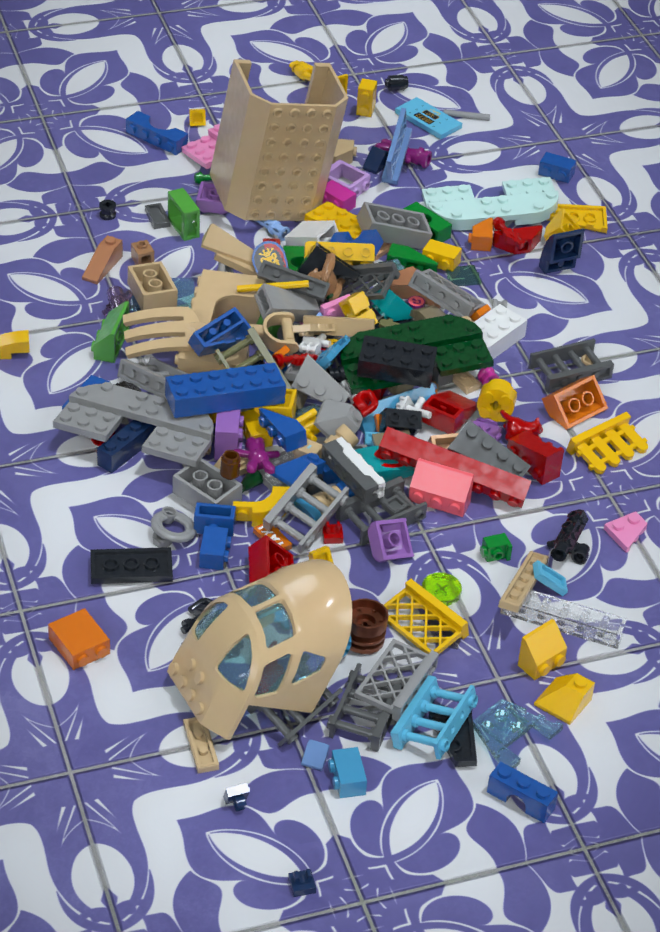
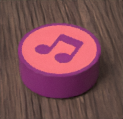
M411 296L408 298L407 304L417 310L425 307V300L420 296Z

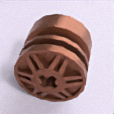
M368 598L352 601L350 650L361 654H371L383 647L389 617L388 610L383 604Z

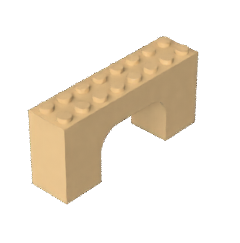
M203 269L202 275L198 276L194 297L191 300V309L197 315L200 322L208 324L236 307L249 324H256L261 315L254 297L257 291L237 292V285L266 283V281L257 278V275ZM249 345L225 359L230 368H234L249 358ZM192 350L178 351L179 354L176 353L175 364L178 365L177 369L188 374L226 369L223 364L219 365L214 355L217 353L199 357Z

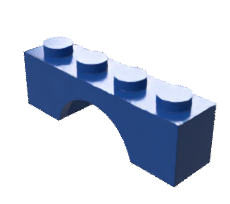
M136 111L126 118V133L174 155L182 152L181 147L188 143V133L177 128L167 130L155 128L150 124V116L140 111Z

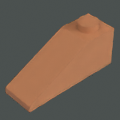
M107 235L99 243L82 276V280L98 284L123 257V243L121 239Z

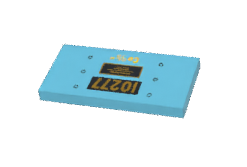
M418 97L395 108V113L398 115L401 108H406V120L439 139H443L462 128L463 123Z

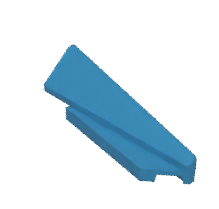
M431 383L430 388L419 387L378 400V407L367 417H363L359 429L364 434L365 432H375L374 415L380 414L385 408L396 409L395 405L400 402V396H409L414 405L419 397H423L427 401L431 395L436 394L433 383Z

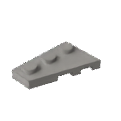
M307 354L291 386L292 389H297L298 392L320 402L329 399L346 403L350 394Z

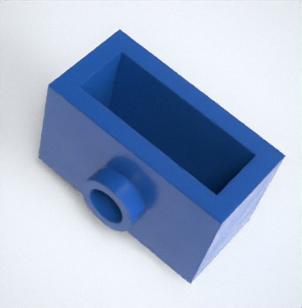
M196 502L194 529L198 534H203L205 526L229 528L228 536L233 537L236 506Z

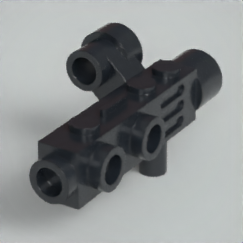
M578 509L568 513V518L561 525L562 529L556 540L547 542V547L552 549L551 557L556 561H564L568 553H571L573 562L582 565L586 563L589 557L590 547L585 543L580 544L577 542L589 519L584 510Z

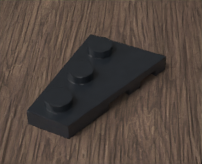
M472 711L452 740L447 751L455 767L477 766ZM429 712V719L446 723L450 717Z

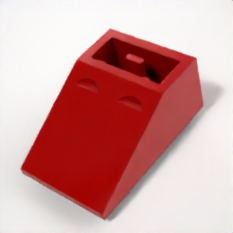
M450 390L433 394L422 406V409L432 412V416L430 419L422 417V423L447 434L456 433L478 409L477 402Z

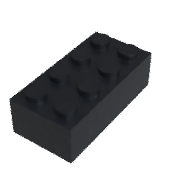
M364 335L358 360L357 376L430 388L437 347Z

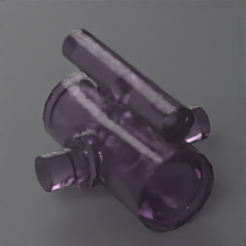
M119 286L110 287L107 290L109 304L102 311L103 315L107 317L108 312L125 301H129L133 293L130 290L124 293L123 289Z

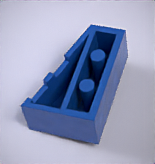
M234 307L195 331L190 337L188 344L199 357L216 353V349H219L220 352L226 351L245 339L246 335H248L247 330L251 326L238 309Z

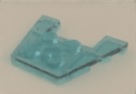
M503 699L473 720L474 730L499 764L501 761L512 768H516L520 764L521 758L507 748L531 728H534L551 740L562 731L563 724L558 721L555 723L548 721L546 716L541 714L536 716L528 713L526 708Z

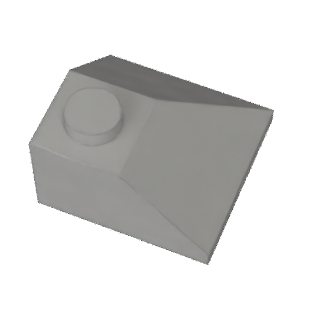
M325 399L321 404L314 425L327 438L330 435H336L335 430L342 424H345L355 434L360 428L363 416L352 404Z

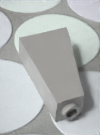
M265 283L261 285L254 295L263 320L273 312H291L295 316L294 322H303L304 315L316 316L320 311L315 298Z

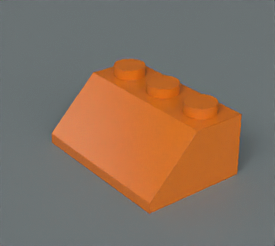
M595 375L581 378L541 398L548 415L566 430L608 409Z

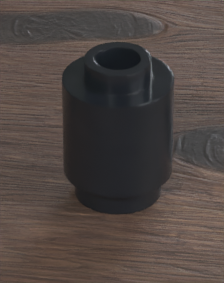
M388 75L387 79H385V87L389 91L404 90L408 88V77L404 75Z

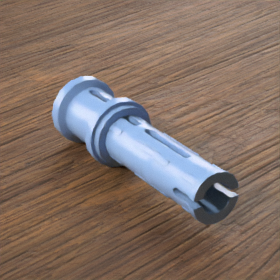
M254 220L267 228L270 234L278 236V239L281 241H285L284 237L291 232L289 227L282 226L277 220Z

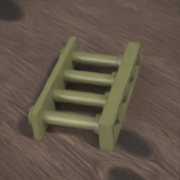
M254 327L247 330L248 335H246L245 339L222 353L219 349H216L215 352L217 354L214 355L219 365L223 364L226 369H229L230 366L225 359L249 344H255L258 349L256 354L234 368L253 365L259 360H265L266 363L276 362ZM278 367L279 372L286 384V389H292L289 382L287 381L282 371Z

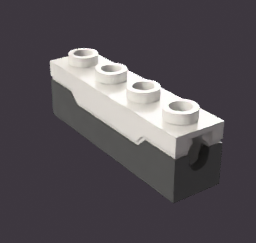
M340 437L322 445V459L326 461V464L364 504L384 497L385 480L374 471L371 465L366 463L363 457L352 448L350 443H347Z

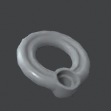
M163 507L162 511L154 514L151 519V528L155 534L170 542H188L197 533L194 529L193 520L173 507ZM174 521H177L185 527V531L180 533L169 531L162 523L172 524Z

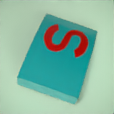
M379 445L355 450L385 480V483L400 476L404 479L414 474V467L403 466L396 460L385 459L378 454Z

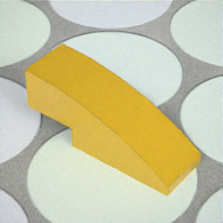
M29 330L14 331L0 335V360L12 359L11 353H30Z

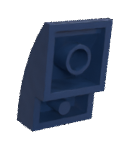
M584 229L553 234L549 237L543 247L539 267L544 274L575 268L576 259L581 257Z

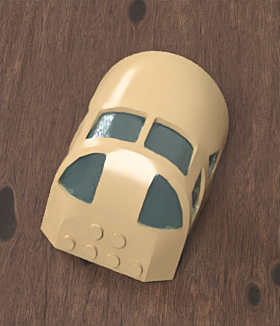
M312 559L282 567L262 579L218 597L205 607L189 630L167 670L201 725L224 739L231 740L249 705L308 713L314 711L345 653L350 637L352 600L344 575L332 562L323 559Z

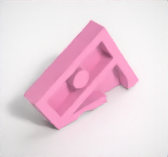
M636 511L604 525V530L626 553L629 552L631 545L634 542L636 543L639 535L643 534L647 528V522Z

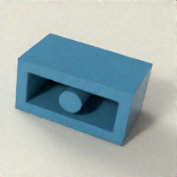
M358 747L332 750V757L328 760L329 772L334 774V777H332L333 788L338 790L339 798L366 795L367 778Z

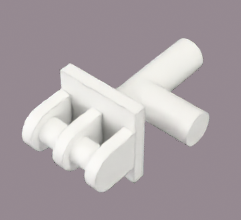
M321 333L317 338L303 336V342L299 345V352L319 356L321 354V347L329 348L331 341L325 340L326 335L324 333Z
M400 396V402L395 405L396 409L422 411V417L430 419L432 416V412L421 409L426 401L423 397H419L414 405L409 396Z

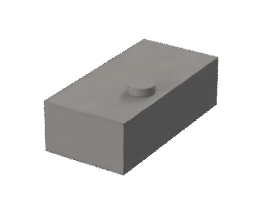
M364 202L356 217L361 231L377 229L385 243H395L423 250L433 235L424 213Z

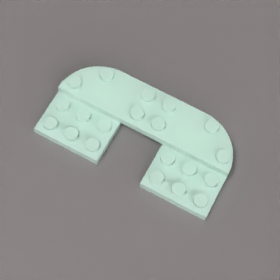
M550 177L502 181V189L505 195L474 198L471 186L465 184L422 189L425 207L451 223L452 230H472L474 225L488 218H493L494 220L496 217L503 218L505 221L514 220L515 225L543 222L549 219L550 214L555 213L557 210L559 193L555 191Z

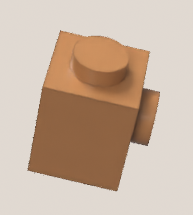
M148 240L131 243V258L136 265L154 262V250Z

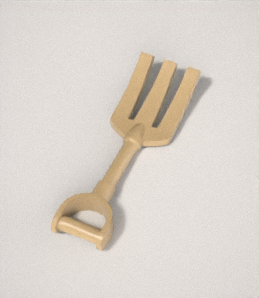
M161 307L123 315V324L126 327L147 322L168 321L124 331V339L127 343L149 338L170 337L125 347L126 356L128 359L159 352L192 351V347L188 344L190 337L195 331L207 324L200 322L197 315L189 307ZM273 312L265 318L262 325L249 324L255 328L268 350L275 353L285 345L290 349L288 354L296 353L299 350L292 327L295 321L293 313ZM281 325L283 340L273 337L267 328Z

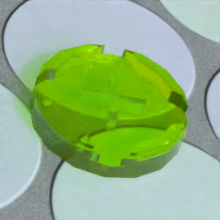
M433 573L424 578L422 582V587L446 606L460 599L462 593L461 583L451 574Z

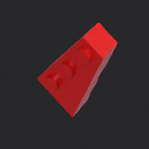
M527 431L508 439L507 448L531 466L527 472L541 485L560 477L564 448H556L551 442L545 443L541 441L540 437Z

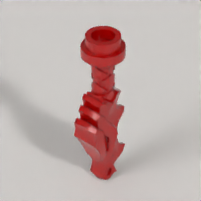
M496 217L493 220V227L496 230L502 231L503 239L507 244L516 245L519 249L524 247L527 240L520 239L519 233H515L511 228L506 227L503 218Z
M278 353L272 357L278 367H282L287 363L296 366L300 365L301 367L308 353L301 355L293 354L285 357ZM308 354L315 361L318 358L316 354Z

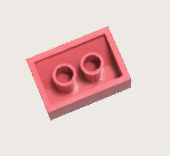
M419 458L409 488V499L417 504L426 502L427 507L463 517L471 502L474 474Z

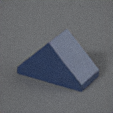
M372 146L363 169L373 174H378L385 168L388 152Z

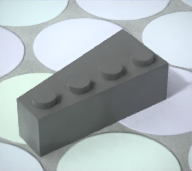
M470 420L447 448L520 477H523L531 467Z

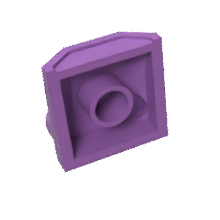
M201 181L196 198V205L200 211L221 215L228 213L222 205L214 184Z
M406 518L370 523L368 537L372 555L377 562L383 563L390 560L414 557Z

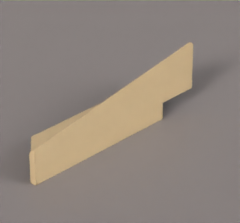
M210 224L202 238L201 247L215 252L214 260L243 274L257 275L252 263L254 250L215 224Z

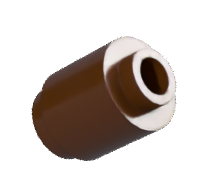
M227 450L221 457L220 475L227 480L236 479L240 474L241 458L238 452Z

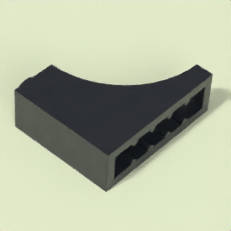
M316 242L296 271L308 275L315 268L318 269V272L322 271L326 254L332 252ZM335 255L334 274L346 276L356 281L360 276L359 271Z

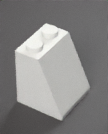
M335 220L302 221L284 239L287 246H304L305 253V243L307 241L329 242L333 234L338 232Z

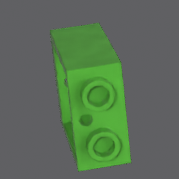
M184 188L168 191V218L170 223L184 241L199 238L200 209Z

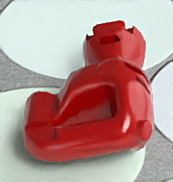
M370 389L360 391L352 398L354 402L352 405L360 411L364 418L375 411L379 404L375 393Z

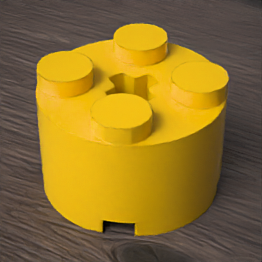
M492 379L482 386L477 401L479 415L482 418H489L496 422H505L506 420L501 416L500 411L504 410L509 415H512L517 400V392L508 381Z

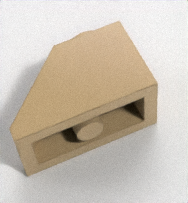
M338 139L332 164L339 159L348 164L353 162V156L357 155V147H354L355 140Z

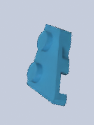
M347 335L343 336L323 351L316 359V362L324 370L332 364L331 361L336 358V355L350 342Z

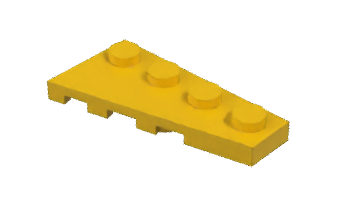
M558 204L555 213L550 214V218L547 219V221H551L564 208L581 228L606 234L608 230L606 206Z

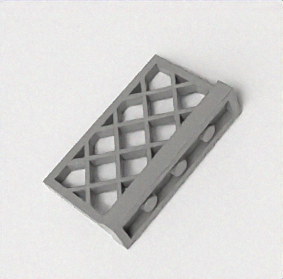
M430 268L425 271L415 270L408 286L457 317H470L474 312L486 305Z
M393 639L355 691L354 697L392 714V720L398 722L428 675L432 676L436 670L439 653L431 650L427 654ZM395 647L402 650L403 653L394 655L392 650ZM418 657L423 660L421 662L412 663L411 658ZM402 659L407 660L408 664L398 666V663L396 661ZM392 661L394 667L390 668L383 667L385 662ZM411 670L413 675L403 677L401 671ZM397 672L399 678H388L387 674ZM383 675L384 681L374 682V676ZM401 683L403 689L394 691L391 685ZM378 687H388L389 692H378ZM373 689L375 694L366 695L362 692L364 690ZM392 697L393 699L392 705L382 701L384 698Z

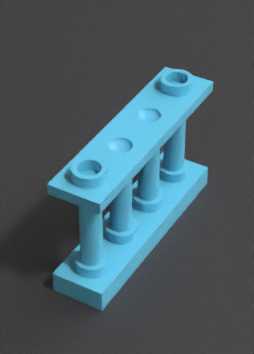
M428 675L390 732L393 747L402 750L406 742L409 741L433 746L436 759L440 760L444 753L449 750L452 740L472 709L477 706L478 696L476 695L475 686L470 685L465 694L440 689L437 678ZM438 697L459 702L455 709L432 704ZM428 711L450 716L446 723L423 718ZM419 726L440 731L437 738L413 732Z

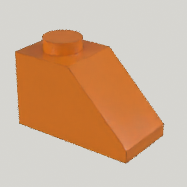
M488 218L472 227V233L468 234V243H471V250L491 251L493 218Z

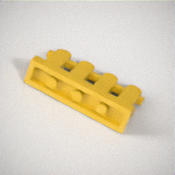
M626 411L570 438L566 451L570 455L576 453L578 458L582 457L589 465L588 469L590 471L594 470L597 474H603L606 470V463L611 467L619 466L620 456L625 460H632L634 449L639 453H646L648 440L646 438L642 439L635 431L636 427L628 424L631 416ZM624 436V438L630 443V445H628L621 437ZM610 443L614 447L616 452H614L607 444ZM596 450L602 456V459H600L593 451Z

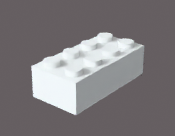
M501 304L474 322L482 330L483 340L493 359L524 338L526 334L527 319Z

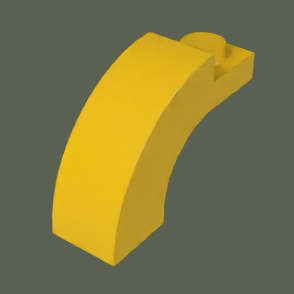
M272 486L270 496L257 502L233 501V506H236L235 521H252V527L262 524L265 516L290 487Z

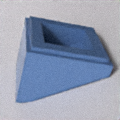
M309 739L301 765L322 771L329 756L330 746L326 743Z

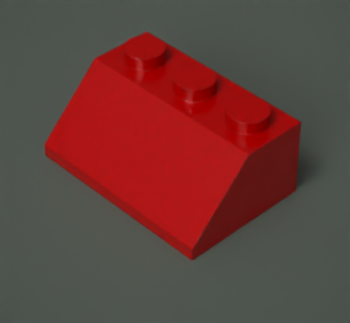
M267 535L260 538L248 547L249 584L268 576L282 567L294 564L293 554ZM257 586L252 593L263 598L269 589L264 586Z

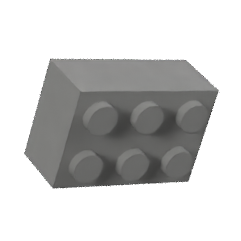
M201 459L196 467L187 465L173 475V493L193 507H196V502L233 506V501H242L243 484L235 479L227 480L220 475V469L204 459Z

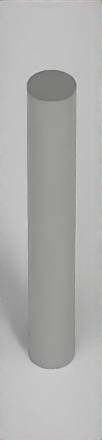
M447 109L443 111L445 114L453 117L490 121V114Z

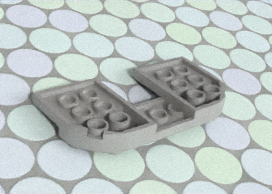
M110 382L78 387L69 395L68 404L53 421V428L107 442L125 417L152 424L157 427L142 445V453L192 467L198 465L213 441L214 425L208 414L174 418L167 399L164 397L113 385Z

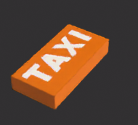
M263 523L253 527V533L259 539L267 535L287 551L292 549V543L277 527H273L270 532L263 528Z

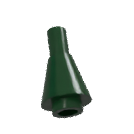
M258 470L255 473L247 472L241 481V484H243L242 493L263 483V476Z

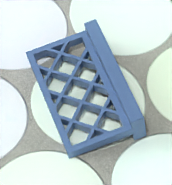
M401 108L381 178L384 183L398 185L412 134V128H408L406 124V108Z

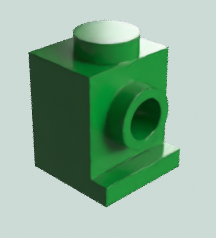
M505 533L483 537L480 554L487 562L504 558L509 561L511 560L513 546Z

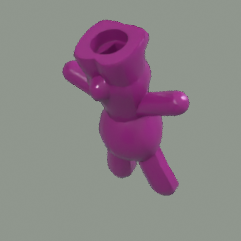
M382 139L381 143L375 144V147L389 151L392 141ZM408 147L405 162L407 164L411 162L415 165H421L422 168H427L431 163L432 152L424 150L422 147L418 149Z
M250 437L246 441L245 450L234 449V451L239 453L240 457L248 458L246 465L248 473H255L256 470L264 469L268 474L275 473V466L269 459L279 458L280 452L277 450L265 451V441L263 438Z

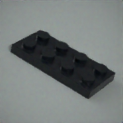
M171 547L90 550L91 584L173 582Z

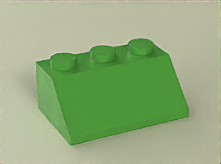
M128 301L108 312L106 319L102 320L101 330L97 331L96 340L91 345V351L95 360L115 363L125 341L124 331L130 330V326L126 327L123 324V315L129 313Z

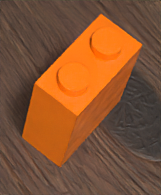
M85 608L48 624L50 641L73 670L110 654V639Z

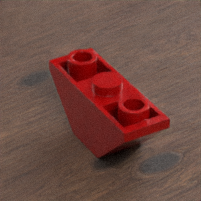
M538 225L512 229L513 232L519 233L520 239L527 240L522 249H519L516 245L507 244L503 239L501 230L494 231L492 245L512 254L530 253L541 241L543 227Z

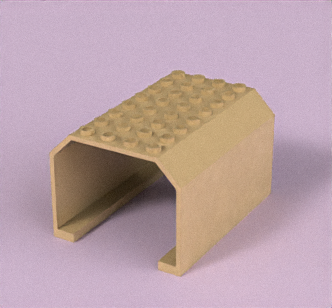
M234 59L210 169V176L225 211L243 220L304 221L306 213L322 204L348 96L331 64L314 62L305 104L272 103L252 93L248 84L251 61Z

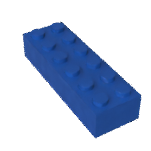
M276 363L165 377V397L174 418L285 403L286 384Z

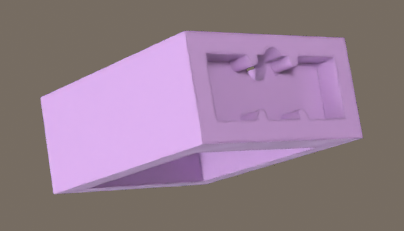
M340 159L331 165L327 182L334 180L355 192L356 198L369 189L370 174ZM343 176L354 183L348 185L338 179Z

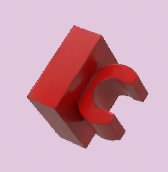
M329 521L325 523L322 528L323 544H343L344 537L340 521H337V524H329Z

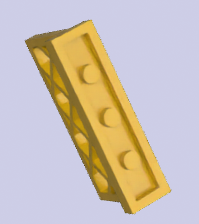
M412 579L405 582V588L384 604L387 610L396 609V615H389L388 624L427 654L431 652V649L427 647V643H439V646L433 651L440 654L459 638L464 640L469 635L468 622ZM407 596L411 599V603H400V600ZM399 609H411V615H399ZM414 609H424L425 614L413 615ZM399 620H410V626L399 625ZM413 620H425V626H413ZM428 620H438L439 625L428 626ZM425 631V636L414 637L413 632ZM427 631H439V637H427ZM442 631H452L454 633L450 637H442Z

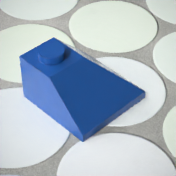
M309 453L275 466V473L270 475L291 487L310 463L317 466V475L322 474L326 461L319 458L315 453Z

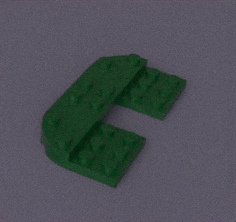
M451 314L360 331L350 337V342L341 350V365L344 367L345 378L351 395L368 389L373 391L403 385L401 383L357 376L358 360L364 335L437 347L435 365L440 377L494 366V360L483 340V332L479 326L468 319Z

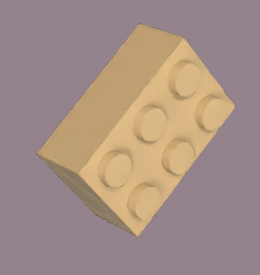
M162 261L128 266L127 284L141 310L177 307L178 290Z

